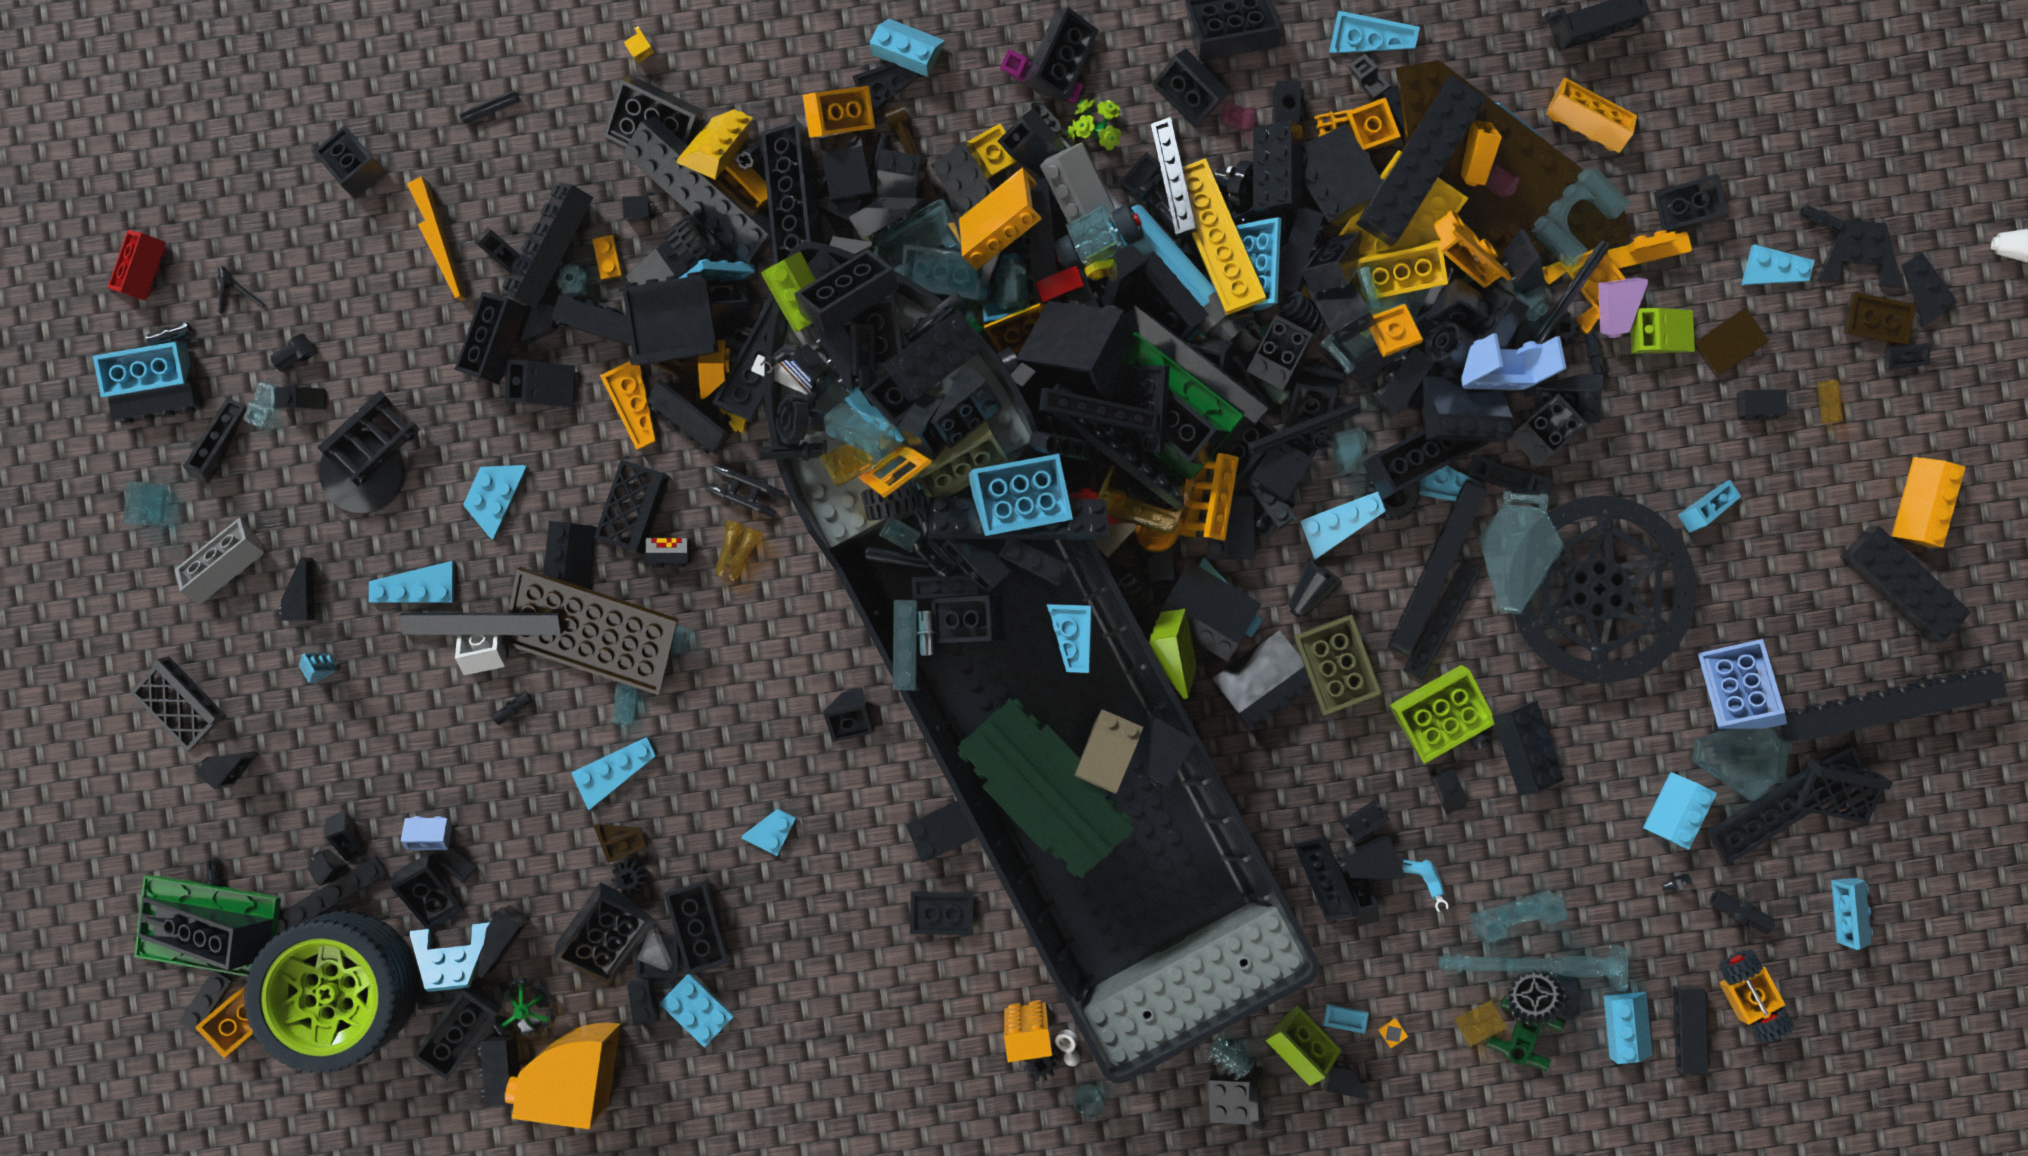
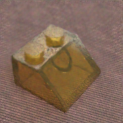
M860 437L819 456L835 488L877 468L876 463Z

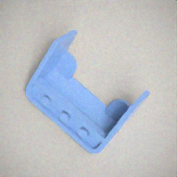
M1494 333L1484 339L1475 341L1474 345L1470 347L1461 378L1462 387L1464 389L1522 390L1565 370L1566 364L1560 336H1556L1543 344H1536L1535 341L1527 342L1518 350L1500 349L1497 334Z

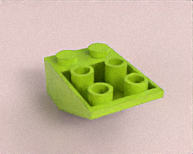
M1638 308L1630 329L1631 354L1694 352L1693 310Z

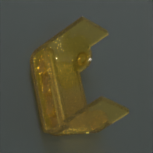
M1111 465L1097 499L1106 500L1108 516L1162 533H1172L1184 524L1196 496V482L1194 478H1191L1184 494V506L1180 510H1176L1174 507L1165 510L1127 498L1122 490L1116 489L1115 487L1122 470L1120 466Z

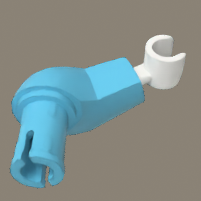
M1404 859L1402 868L1404 873L1418 874L1423 877L1432 899L1437 900L1436 910L1440 912L1438 908V903L1444 902L1446 909H1448V903L1442 898L1445 896L1442 880L1433 863L1426 859L1423 862Z

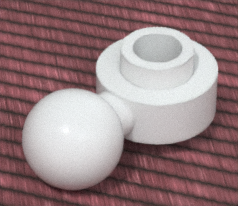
M1061 1030L1056 1037V1045L1065 1052V1063L1068 1066H1076L1080 1062V1054L1074 1050L1078 1043V1038L1070 1030Z

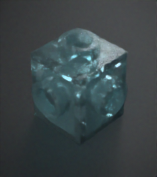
M576 264L565 265L564 269L558 270L557 284L559 289H562L564 296L567 294L574 296L588 294L586 284L589 283L586 271H583Z

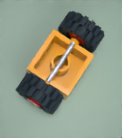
M1743 950L1741 953L1737 952L1735 955L1732 954L1729 958L1723 959L1724 961H1721L1718 967L1725 979L1719 982L1737 1018L1748 1025L1750 1024L1756 1038L1760 1042H1767L1768 1040L1771 1042L1775 1038L1780 1039V1036H1786V1033H1790L1791 1029H1794V1024L1786 1009L1781 1008L1785 1006V1003L1767 969L1761 965L1756 953L1752 950Z

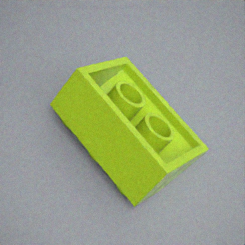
M798 252L761 272L794 332L811 324L800 314L794 293L816 281L801 252Z
M1298 1005L1274 1026L1265 1040L1309 1086L1326 1078L1341 1052V1049Z

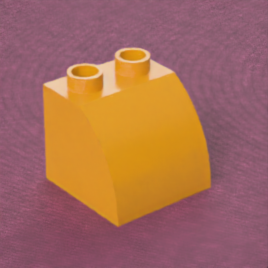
M595 1023L573 1029L551 1043L526 1067L522 1066L518 1077H510L505 1092V1102L514 1104L512 1119L590 1129L609 1107L620 1024Z

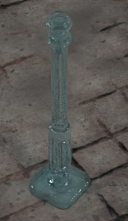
M1619 944L1610 945L1609 957L1605 959L1590 956H1562L1555 958L1550 956L1548 959L1462 957L1460 953L1456 956H1449L1448 953H1444L1443 956L1438 957V967L1443 969L1445 973L1449 972V970H1457L1458 973H1461L1462 970L1533 972V970H1536V972L1544 971L1551 975L1558 974L1573 977H1598L1606 975L1609 978L1610 985L1618 991H1627L1628 952L1625 947Z

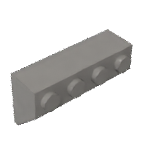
M1083 142L1045 159L1040 167L1077 241L1098 232L1114 222L1112 212L1115 210L1114 204Z
M239 517L175 569L180 592L197 605L209 600L216 591L225 587L231 579L243 573L246 567L252 562L258 561L262 554H264L260 540L243 519Z

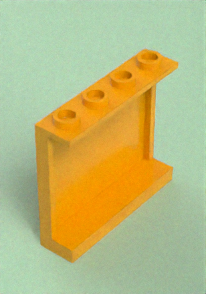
M1023 167L959 218L962 257L975 270H978L1042 219L1032 208L1030 191L1037 186L1036 181Z

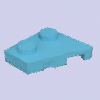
M777 809L742 835L741 838L778 856L797 817Z

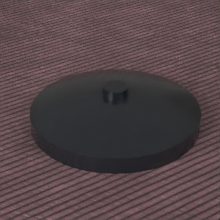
M360 430L357 433V436L375 454L385 446L370 431ZM347 442L341 449L359 468L369 460L351 442ZM397 450L370 475V479L366 483L360 484L357 487L349 479L353 473L335 456L328 459L323 454L319 465V479L324 493L336 506L348 512L366 514L385 508L397 497L404 482L405 468L399 450Z

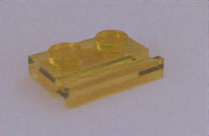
M1492 1000L1454 1019L1469 1048L1507 1029Z

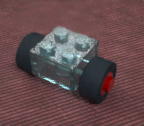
M1128 204L1114 210L1112 215L1102 205L1066 224L1069 235L1054 242L1059 264L1065 270L1077 266V269L1081 268L1084 270L1086 266L1094 262L1106 260L1114 256V253L1119 248L1125 247L1123 240L1127 245L1140 241L1144 238V233L1139 215L1135 214Z

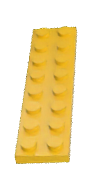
M1206 158L1184 166L1198 230L1191 234L1225 314L1229 315L1264 302L1266 300L1265 293Z

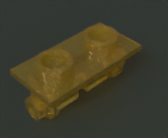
M1839 380L1817 382L1821 423L1842 422L1843 414Z

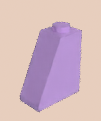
M1631 278L1598 283L1600 333L1607 334L1609 338L1621 337L1622 333L1630 332L1646 290L1648 279Z

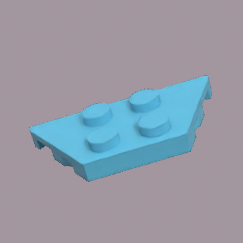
M527 466L480 467L463 505L491 539L495 540L528 469Z

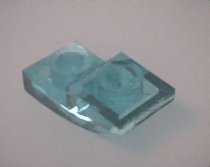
M617 682L614 696L615 704L611 719L612 724L633 726L638 688Z

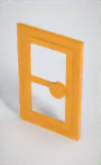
M901 444L858 476V478L885 498L930 465L932 461L906 444ZM898 456L906 459V461L883 478L879 479L874 475ZM909 462L916 466L889 486L895 479L893 474Z

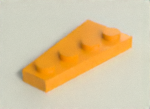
M630 361L600 375L636 450L656 442L641 366L631 365Z

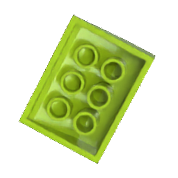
M1186 609L1161 612L1158 620H1156V626L1153 627L1151 640L1148 643L1166 677L1181 696L1186 699L1189 697L1197 670Z
M1462 665L1389 705L1399 726L1423 764L1495 725L1492 718L1493 714L1471 671Z

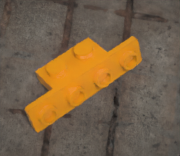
M1666 230L1654 233L1653 237L1647 238L1646 235L1635 237L1632 243L1609 249L1606 254L1615 266L1621 269L1692 251L1688 232L1675 234V231L1667 233Z

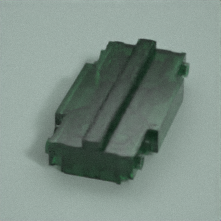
M1009 697L1006 700V704L994 711L975 731L960 742L958 746L960 752L958 755L966 763L972 762L975 766L974 772L981 779L984 777L988 779L982 787L1042 851L1045 852L1051 846L1053 849L1050 852L1059 861L1063 858L1068 864L1066 869L1074 877L1079 875L1082 879L1090 868L1092 869L1112 852V849L1131 834V831L1134 829L1131 825L1133 820L1125 812L1120 814L1115 809L1117 803L1109 795L1106 798L1103 796L1108 790L1076 777L1075 773L1081 759L1048 724L1039 729L1040 722L1032 714L1028 717L1022 711L1025 707L1017 698L1012 700Z

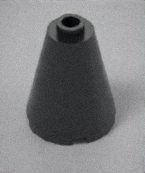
M1309 559L1305 564L1288 604L1291 608L1289 611L1298 618L1300 616L1306 617L1343 584L1342 580L1328 569L1326 570L1321 567V564Z

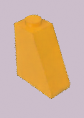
M1473 120L1470 125L1461 169V176L1468 185H1486L1502 138L1493 123Z

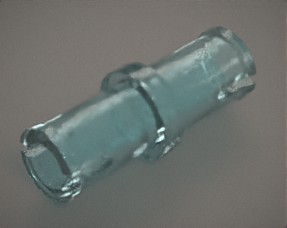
M1370 266L1357 269L1356 272L1362 286L1360 290L1365 295L1369 311L1380 308L1382 305L1376 290L1378 286L1377 283L1374 284Z

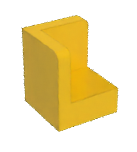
M636 27L634 29L637 34L626 40L624 44L638 64L655 52L639 27Z

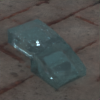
M264 380L259 381L254 400L249 401L243 420L264 428L275 409L274 388L278 386Z

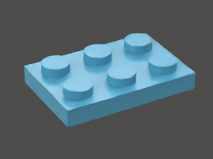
M692 974L686 975L659 1003L703 1047L734 1017V1014Z

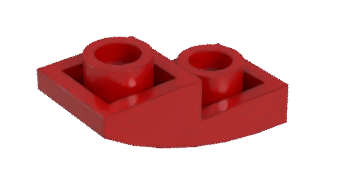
M1077 266L1035 283L1042 303L1062 297L1063 294L1083 288L1084 286Z

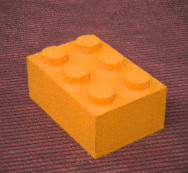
M869 85L803 94L809 138L875 128Z

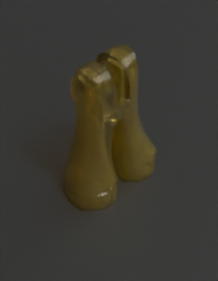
M726 519L723 546L716 565L715 576L722 578L727 570V566L730 565L732 569H730L728 581L735 583L750 553L761 540L764 533L751 527H746L740 547L734 556L733 553L744 525Z

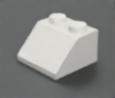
M457 635L455 659L463 675L505 667L506 650L505 645L502 644L503 635Z

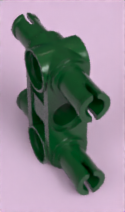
M1504 995L1500 1008L1512 1012L1513 1010L1508 1008L1509 1002H1507L1506 995ZM1520 1004V1005H1521L1524 1009H1526V1010H1531V1009H1533V1008L1530 1007V1006H1525L1524 1004ZM1554 1016L1556 1019L1555 1023L1550 1019L1547 1020V1027L1559 1032L1563 1031L1566 1020ZM1517 1019L1511 1037L1507 1042L1490 1034L1486 1040L1485 1047L1502 1053L1504 1058L1511 1060L1515 1064L1531 1065L1547 1072L1551 1060L1549 1058L1547 1059L1533 1053L1540 1029L1544 1026L1543 1022L1537 1028L1534 1022L1529 1027L1526 1024V1020L1521 1023ZM1517 1048L1523 1050V1054L1519 1058H1515L1512 1055L1513 1051Z

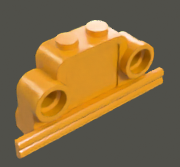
M1451 209L1444 217L1434 223L1435 230L1440 238V241L1437 242L1440 251L1483 288H1486L1501 276L1507 281L1511 280L1509 271L1495 260L1498 255L1493 246L1485 238L1479 241L1476 234L1463 223L1454 210Z

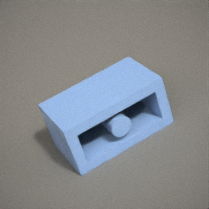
M420 816L405 818L401 843L406 850H448L452 826L447 818L441 816L434 818H423Z

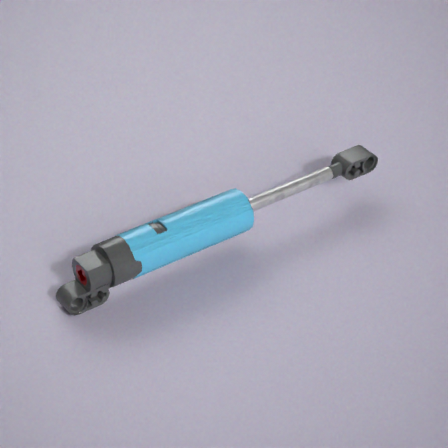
M1032 102L1024 114L1034 108L1065 146L1070 148L1071 146L1058 133L1061 125L1055 116L1041 102ZM1105 186L1115 210L1123 206ZM1141 205L1133 206L1132 210L1135 214L1139 215L1142 221L1141 227L1144 238L1132 245L1145 256L1155 251L1200 305L1205 308L1209 316L1197 329L1204 336L1208 335L1210 338L1214 337L1228 341L1234 340L1244 351H1252L1265 336L1262 328L1255 320L1233 324L1231 314H1225L1216 290ZM1115 223L1112 226V230L1117 228ZM1120 233L1114 234L1118 241L1124 243L1123 246L1125 247L1127 244Z

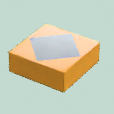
M1396 1018L1378 1029L1390 1048H1393L1408 1037Z

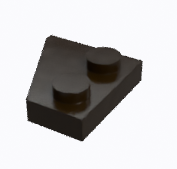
M609 824L594 825L608 863L648 847L641 827Z

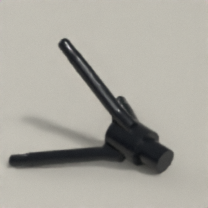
M226 267L218 268V280L220 283L218 312L220 314L223 313L225 291L236 287L261 307H265L261 300L231 277Z

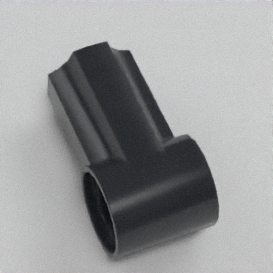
M751 138L747 139L743 149L737 153L736 157L740 168L746 170L757 162L761 164L764 162L762 143Z
M302 333L291 338L287 346L271 355L270 358L272 364L280 372H283L298 361H305L316 354V351L306 335Z

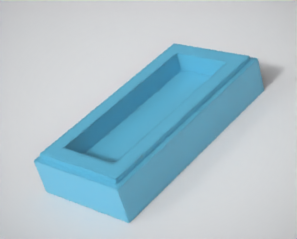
M1326 1004L1323 1025L1365 1034L1369 1013L1367 1011Z

